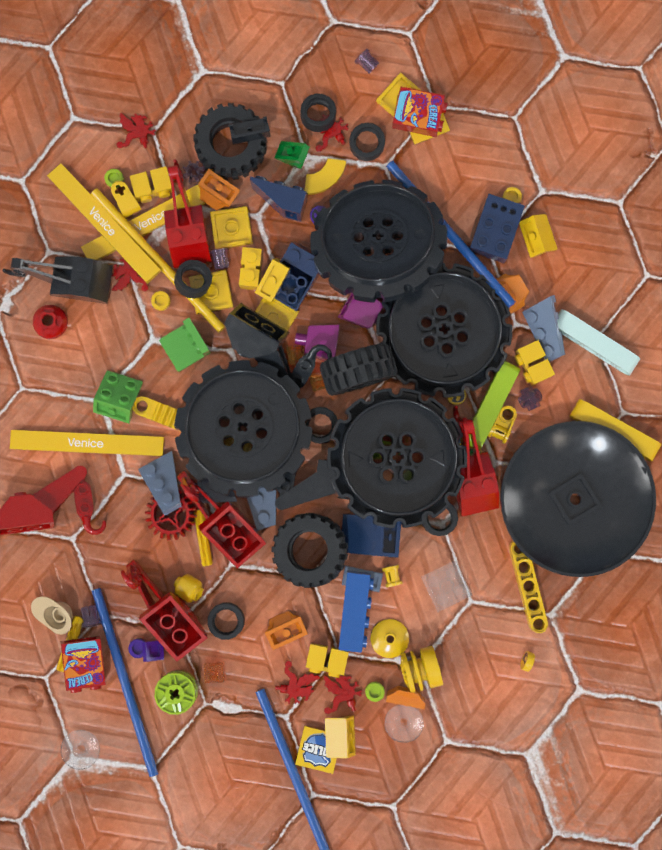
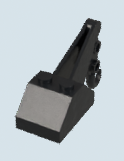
M76 256L55 257L54 264L12 258L11 270L2 269L8 275L26 277V274L51 283L50 296L108 304L113 265ZM28 266L52 269L53 275L29 268Z
M242 303L229 313L224 323L232 349L237 351L240 356L249 359L255 358L258 363L262 362L277 368L279 378L288 375L299 388L304 387L313 372L316 355L319 351L326 352L327 360L332 358V352L327 346L323 344L315 345L307 354L299 359L291 373L282 346L290 333L289 331Z
M319 459L317 472L295 487L296 474H285L286 483L277 489L280 496L276 499L275 506L279 510H285L315 499L336 494L331 484V479L335 477L336 473L333 470L327 469V460Z

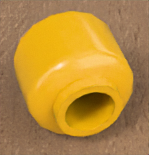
M185 574L182 577L179 576L174 583L176 596L187 603L198 601L204 591L202 582L190 574Z

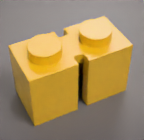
M166 166L150 170L155 190L151 188L147 172L130 176L137 202L147 203L152 201V198L155 196L159 198L170 196L172 189Z
M243 247L242 268H240L239 278L240 289L256 290L260 284L262 249Z
M539 340L515 352V360L519 366L522 365L524 368V379L531 386L555 375L548 359L529 367V364L546 356Z
M311 643L306 668H309L310 672L320 674L321 671H327L329 676L337 678L340 675H344L349 651L331 647L328 666H324L328 646Z

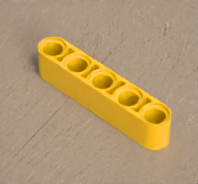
M579 399L570 414V417L575 421L597 423L615 430L628 439L639 450L644 459L648 461H653L662 445L653 438L584 400Z
M512 541L509 545V553L528 626L536 633H543L548 627V621L533 563L522 552L517 554L514 551L515 543ZM521 562H526L528 565V569L524 573L519 570ZM526 581H531L533 584V588L530 591L524 590L523 585ZM535 599L538 606L535 610H530L528 604L531 600ZM540 618L543 623L542 627L535 629L533 623L536 619Z

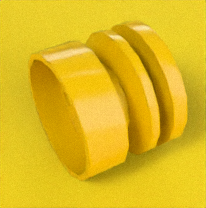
M432 645L420 648V658H416L413 651H410L411 660L409 661L405 653L400 654L402 675L410 692L416 693L415 683H418L420 691H423V681H427L430 688L443 686L440 668Z

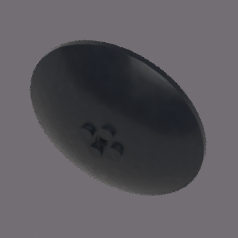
M570 421L544 428L528 438L517 449L509 461L502 479L500 504L506 529L513 542L527 558L538 566L556 574L570 577H588L603 574L619 567L639 550L646 540L654 521L656 490L648 464L639 450L628 439L615 430L597 423ZM572 494H577L580 497V502L577 505H573L570 502Z

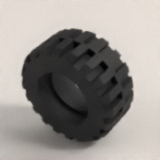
M228 103V106L223 107V104H218L217 109L213 110L212 107L208 109V114L206 116L202 115L200 117V124H196V133L193 135L195 151L200 163L203 164L206 170H212L225 180H228V177L238 180V176L241 175L245 178L249 176L250 171L255 172L258 169V164H262L264 154L267 151V138L248 141L246 149L241 154L233 157H225L218 154L213 147V139L220 130L229 127L230 123L237 124L260 118L255 116L254 111L250 108L246 110L244 105L239 104L236 107L234 103Z
M387 343L352 350L325 360L320 365L326 391L331 396L383 382L395 377L398 372L391 347Z
M314 513L295 515V517L286 520L285 524L278 528V534L274 535V546L271 547V552H274L273 563L277 565L278 568L276 570L278 573L282 574L287 582H292L295 586L312 588L326 585L338 577L340 571L345 567L344 563L348 558L346 536L340 530V526L326 516ZM306 532H315L321 535L326 541L328 548L326 560L314 569L300 566L293 555L295 540Z

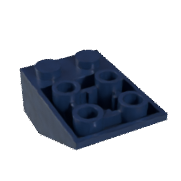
M262 176L250 177L252 189L282 217L299 222L302 221L307 203V192L299 186L287 187L285 183L280 181L269 182Z
M296 241L290 243L280 261L291 269L274 298L295 311L298 310L320 275L313 259L317 255H312L310 249Z
M343 514L342 532H344L346 536L345 541L348 543L347 553L399 557L401 522L398 521L395 528H386L374 525L372 523V516L361 519L356 515Z

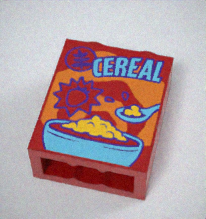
M401 86L392 128L437 138L438 132H442L444 123L441 120L442 113L446 114L448 105L445 102V95Z
M100 636L60 641L66 691L77 693L81 692L83 688L90 687V690L101 689V686L106 685Z

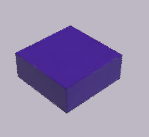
M158 640L142 642L143 662L164 660V648Z

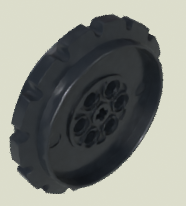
M371 180L355 184L353 190L347 191L344 189L329 200L330 207L322 208L314 221L317 231L311 232L310 245L312 255H317L313 258L317 271L323 279L329 278V285L335 291L344 296L348 293H353L354 299L358 301L374 303L377 298H383L384 302H390L404 298L405 291L407 290L413 293L417 292L430 281L429 273L436 274L444 261V251L442 250L447 248V228L445 225H441L443 224V215L435 202L427 203L428 196L414 186L405 189L403 188V183L399 181L382 180V183L375 184Z
M443 262L436 274L429 273L430 281L417 292L413 293L407 290L405 291V297L390 302H384L383 300L381 305L386 312L378 314L376 335L383 338L381 344L387 343L391 347L398 370L395 378L404 386L413 383L415 385L414 390L421 392L422 395L434 397L436 392L440 391L443 398H454L463 396L466 387L470 388L471 391L481 388L490 381L488 372L497 373L507 358V353L503 351V347H509L512 341V325L505 322V319L510 316V311L501 297L494 295L495 289L492 290L486 283V281L488 283L489 281L484 275L476 278L473 275L474 269L456 263L452 269H447ZM443 307L446 310V315H438L436 309ZM456 314L462 315L464 322L457 323L454 320V316ZM421 320H430L431 326L428 328L423 327ZM442 326H444L445 329L449 330L447 331L446 335H444L442 331H439L441 330ZM464 333L467 340L460 342L457 339V334ZM425 338H432L434 345L431 347L424 344ZM449 345L452 348V352L449 354L444 353L442 346Z
M249 360L229 362V367L225 370L218 365L203 373V382L201 384L193 382L183 395L182 399L186 406L177 409L174 424L175 429L181 431V434L175 438L177 450L182 459H189L186 468L199 482L206 479L209 480V489L226 496L229 495L230 491L235 490L239 498L256 497L259 495L261 488H265L269 493L286 483L285 474L295 475L304 463L305 457L301 452L304 449H310L313 433L312 427L306 426V422L312 419L310 408L305 398L299 399L297 397L301 392L298 385L288 375L279 378L277 368L259 362L256 367H251ZM237 406H244L245 410L241 414H236L235 408ZM257 411L263 413V417L259 420L253 418L254 413ZM223 419L230 420V424L227 427L220 426ZM240 426L246 427L247 431H241ZM260 430L267 431V436L263 439L257 437V433ZM228 437L234 438V443L231 446L224 445V441ZM246 443L253 445L252 450L249 452L243 451V445Z
M391 388L374 391L369 394L370 401L366 402L363 398H360L345 410L347 420L339 419L332 430L330 440L335 443V447L327 449V469L333 470L336 475L331 479V484L340 499L344 497L349 499L347 508L361 519H366L368 515L372 516V523L374 525L395 528L396 523L399 521L403 528L423 524L425 523L426 514L431 518L437 517L450 505L447 497L449 495L457 496L461 489L464 476L459 473L460 468L467 467L466 446H461L458 443V440L463 437V433L455 418L447 419L445 417L447 409L432 397L428 398L427 401H423L421 399V392L401 388L397 395L393 394ZM383 436L390 437V446H385L382 443ZM403 436H408L411 439L409 446H405L402 443ZM374 453H379L382 456L381 463L377 464L373 461ZM396 453H398V456H401V460L398 463L392 458ZM413 453L420 454V463H415L412 460ZM385 470H389L392 473L390 481L383 478ZM404 470H409L412 473L410 480L403 478Z

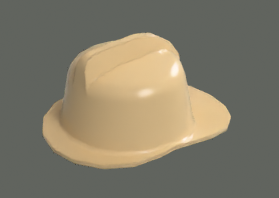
M44 596L33 600L31 611L38 621L56 634L62 635L70 631L73 612L68 604L60 601L55 602Z

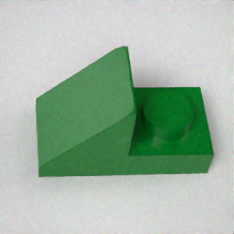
M281 141L274 158L301 169L310 146L305 143Z

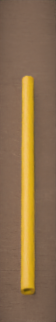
M98 188L93 190L91 196L174 284L176 272ZM187 298L218 333L225 328V325L200 298Z

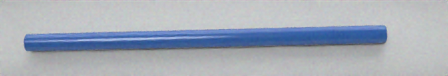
M394 161L387 164V169L399 182L403 183L405 189L410 186L417 188ZM443 218V224L441 225H445L447 228V238L479 275L485 276L489 283L487 281L486 283L492 290L495 289V293L501 297L507 307L510 308L514 305L516 301Z
M101 588L92 590L149 777L156 776L159 773Z
M260 689L255 693L319 850H330L265 689Z

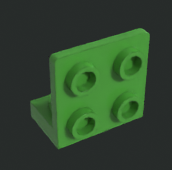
M190 318L183 321L184 325L159 339L178 372L211 353Z
M107 371L94 397L93 412L130 423L133 405L143 382Z

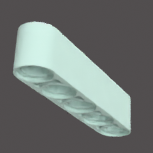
M563 309L559 311L557 323L562 335L628 376L631 375L640 361L637 355Z

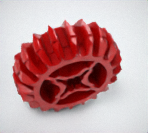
M179 490L183 504L182 507L174 510L176 511L174 520L166 518L167 515L164 516V514L159 519H156V511L159 505L154 497L150 498L154 504L147 503L146 505L152 508L151 511H145V514H151V518L145 519L146 522L152 521L148 528H156L153 532L154 535L160 531L159 538L161 539L167 534V540H171L172 535H174L175 540H178V533L185 537L186 534L183 530L186 529L188 532H191L192 529L188 525L196 524L194 521H191V518H197V515L192 514L191 511H195L197 508H190V505L194 502L191 500L187 502L188 497L186 495L182 498V490ZM186 509V520L181 526L179 514ZM170 521L176 527V530H166L160 524Z

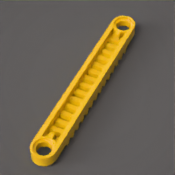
M146 397L136 398L133 405V411L136 414L175 429L177 409ZM140 401H145L148 405L147 409L143 412L137 409V404ZM226 438L224 445L231 446L234 443V438ZM251 443L243 445V451L249 452L253 448Z

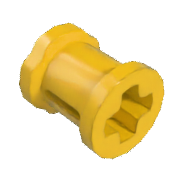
M399 565L382 568L387 581L386 587L403 584L398 573Z

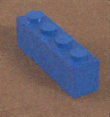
M347 570L339 650L362 653V647L366 648L367 636H364V629L369 627L370 618L366 616L367 609H371L372 601L368 594L369 590H373L374 578H370V573Z

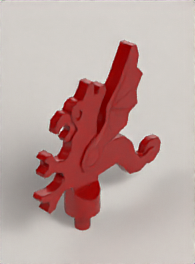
M120 113L119 122L122 124L123 129H126L129 133L126 136L125 143L117 142V148L129 146L132 139L139 138L144 149L148 148L147 134L155 136L154 132H156L155 129L148 130L150 127H153L152 121L146 126L144 125L145 121H143L144 119L147 120L146 116H138L135 113V117L131 116V120H129Z
M323 114V118H320V121L327 119L329 115ZM342 117L339 118L338 123L334 122L333 126L327 131L320 132L325 134L322 138L323 145L315 147L317 152L328 147V140L332 137H335L338 143L346 144L341 130L348 131L349 128H347L348 124L340 126L344 122Z
M124 258L119 259L120 262H124V265H119V267H117V264L114 265L112 277H115V280L119 279V281L112 288V291H122L128 287L131 279L136 283L143 284L142 291H148L147 283L138 277L137 272Z
M286 661L284 671L290 678L289 685L281 684V686H275V690H280V693L289 694V697L284 700L288 704H290L292 697L295 699V704H300L297 697L301 696L303 698L305 696L304 701H307L311 695L310 693L314 692L311 689L312 685H307L320 679V676L313 675V673H304L297 681L296 675L288 670V668H291L292 662Z
M340 675L339 679H335L341 685V688H339L337 683L324 676V686L328 688V692L339 694L333 700L332 709L329 707L324 709L325 714L335 712L339 703L345 700L348 707H351L352 712L356 711L354 695L362 696V690L359 692L354 691L359 686L357 681L353 687L349 685L350 682L348 680L352 679L351 676L342 677Z

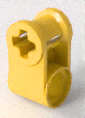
M118 180L112 184L111 192L125 218L142 210L125 182ZM117 185H120V187H125L123 189V194H120L119 192L115 193Z
M512 406L501 408L488 437L492 436L502 440V443H506L517 416L516 410ZM505 409L510 410L512 413L510 420H505L502 416Z

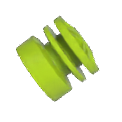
M174 670L158 681L155 687L154 698L162 711L168 714L179 715L186 712L195 703L199 687L196 679L190 673L184 670ZM178 689L180 696L173 697V691Z

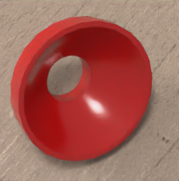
M55 305L42 306L33 316L34 330L45 339H56L63 335L67 329V316L60 307ZM46 315L53 317V323L50 326L43 324V318Z

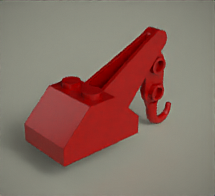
M174 159V166L168 167L174 210L164 211L165 230L173 267L178 268L183 262L188 260H199L202 263L212 262L202 205H190L183 185L182 170L179 167L178 161ZM174 183L179 187L185 208L177 209Z
M455 405L453 407L454 418L463 433L461 446H466L467 467L460 468L459 473L464 476V481L456 496L460 515L463 517L498 509L499 489L488 452H479L472 419L467 420L466 417H460L458 406ZM469 434L471 436L474 454H470Z
M84 466L75 467L33 495L26 494V492L14 493V496H10L0 508V535L53 529V514L73 492L76 512L83 522L85 531L91 535L101 534L106 528V521L102 522V526L99 529H93L90 523L94 508L91 486L85 481L87 476L86 468Z
M185 470L177 476L185 495L198 506L206 518L198 526L200 531L237 569L266 544L261 534L235 505L227 501L220 506ZM199 493L217 509L212 515L199 499Z
M135 559L126 565V573L124 570H121L122 578L131 589L138 588L148 608L139 615V620L176 662L207 639V633L187 604L172 592L164 595ZM143 580L147 583V585L151 588L154 594L158 597L159 601H157L156 603L150 595L149 591L147 590L145 584L143 583Z

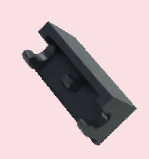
M267 116L261 119L229 124L233 145L271 137Z

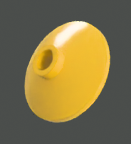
M394 619L382 620L375 625L371 632V644L375 652L380 656L395 658L407 649L409 634L401 622ZM389 635L394 637L391 643L386 640Z

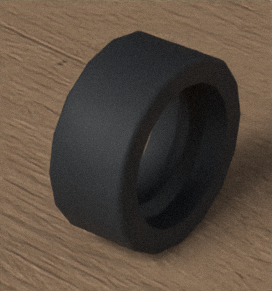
M318 93L305 98L301 104L300 111L302 124L313 132L327 131L333 126L336 119L334 101L325 94ZM318 104L327 107L330 113L327 119L314 121L308 117L307 110L311 106Z
M361 123L351 132L349 139L350 150L359 160H375L384 150L385 135L376 124ZM365 131L374 133L379 142L377 148L369 153L359 150L356 144L359 134Z
M199 260L183 262L178 267L174 276L176 289L187 298L195 299L202 297L207 293L212 283L210 269ZM188 270L200 273L204 278L203 286L200 288L187 286L182 280L183 273Z
M325 407L311 409L312 417L323 414L329 417L332 423L331 431L326 436L319 437L312 434V442L323 444L331 441L330 435L338 421L336 415Z
M451 503L446 508L451 516L449 525L444 529H435L430 525L428 514H426L425 523L422 525L427 532L436 536H444L455 529L458 522V513Z
M223 602L216 605L210 611L207 625L215 637L221 640H229L236 637L242 631L245 625V617L237 605ZM222 610H231L237 616V626L231 632H222L215 625V617Z

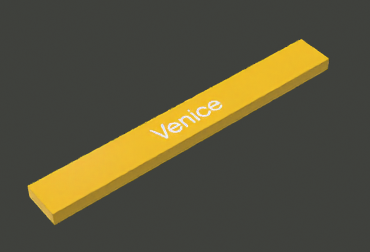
M62 164L58 165L47 175L147 284L161 272L160 268Z
M198 185L186 190L191 206L205 204L200 200V188ZM181 194L175 196L177 209L185 208ZM173 198L128 222L142 237L165 225L164 211L174 210ZM103 236L81 246L86 258L97 261L116 251Z
M11 430L10 449L163 456L164 437Z

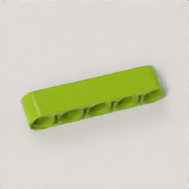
M507 361L504 362L500 370L495 374L472 420L479 451L521 369ZM469 434V446L473 447L471 436Z

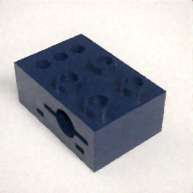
M488 194L470 245L471 251L474 254L505 263L525 206Z

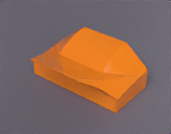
M210 169L207 170L198 184L200 200L216 211L223 207H230L240 192L238 188Z
M503 274L496 278L516 301L509 308L510 315L523 308L529 290L520 275Z
M290 611L269 619V626L265 632L272 650L308 634L301 617L295 616Z
M396 686L386 693V702L425 709V698L417 689H415L416 693H412L408 687Z

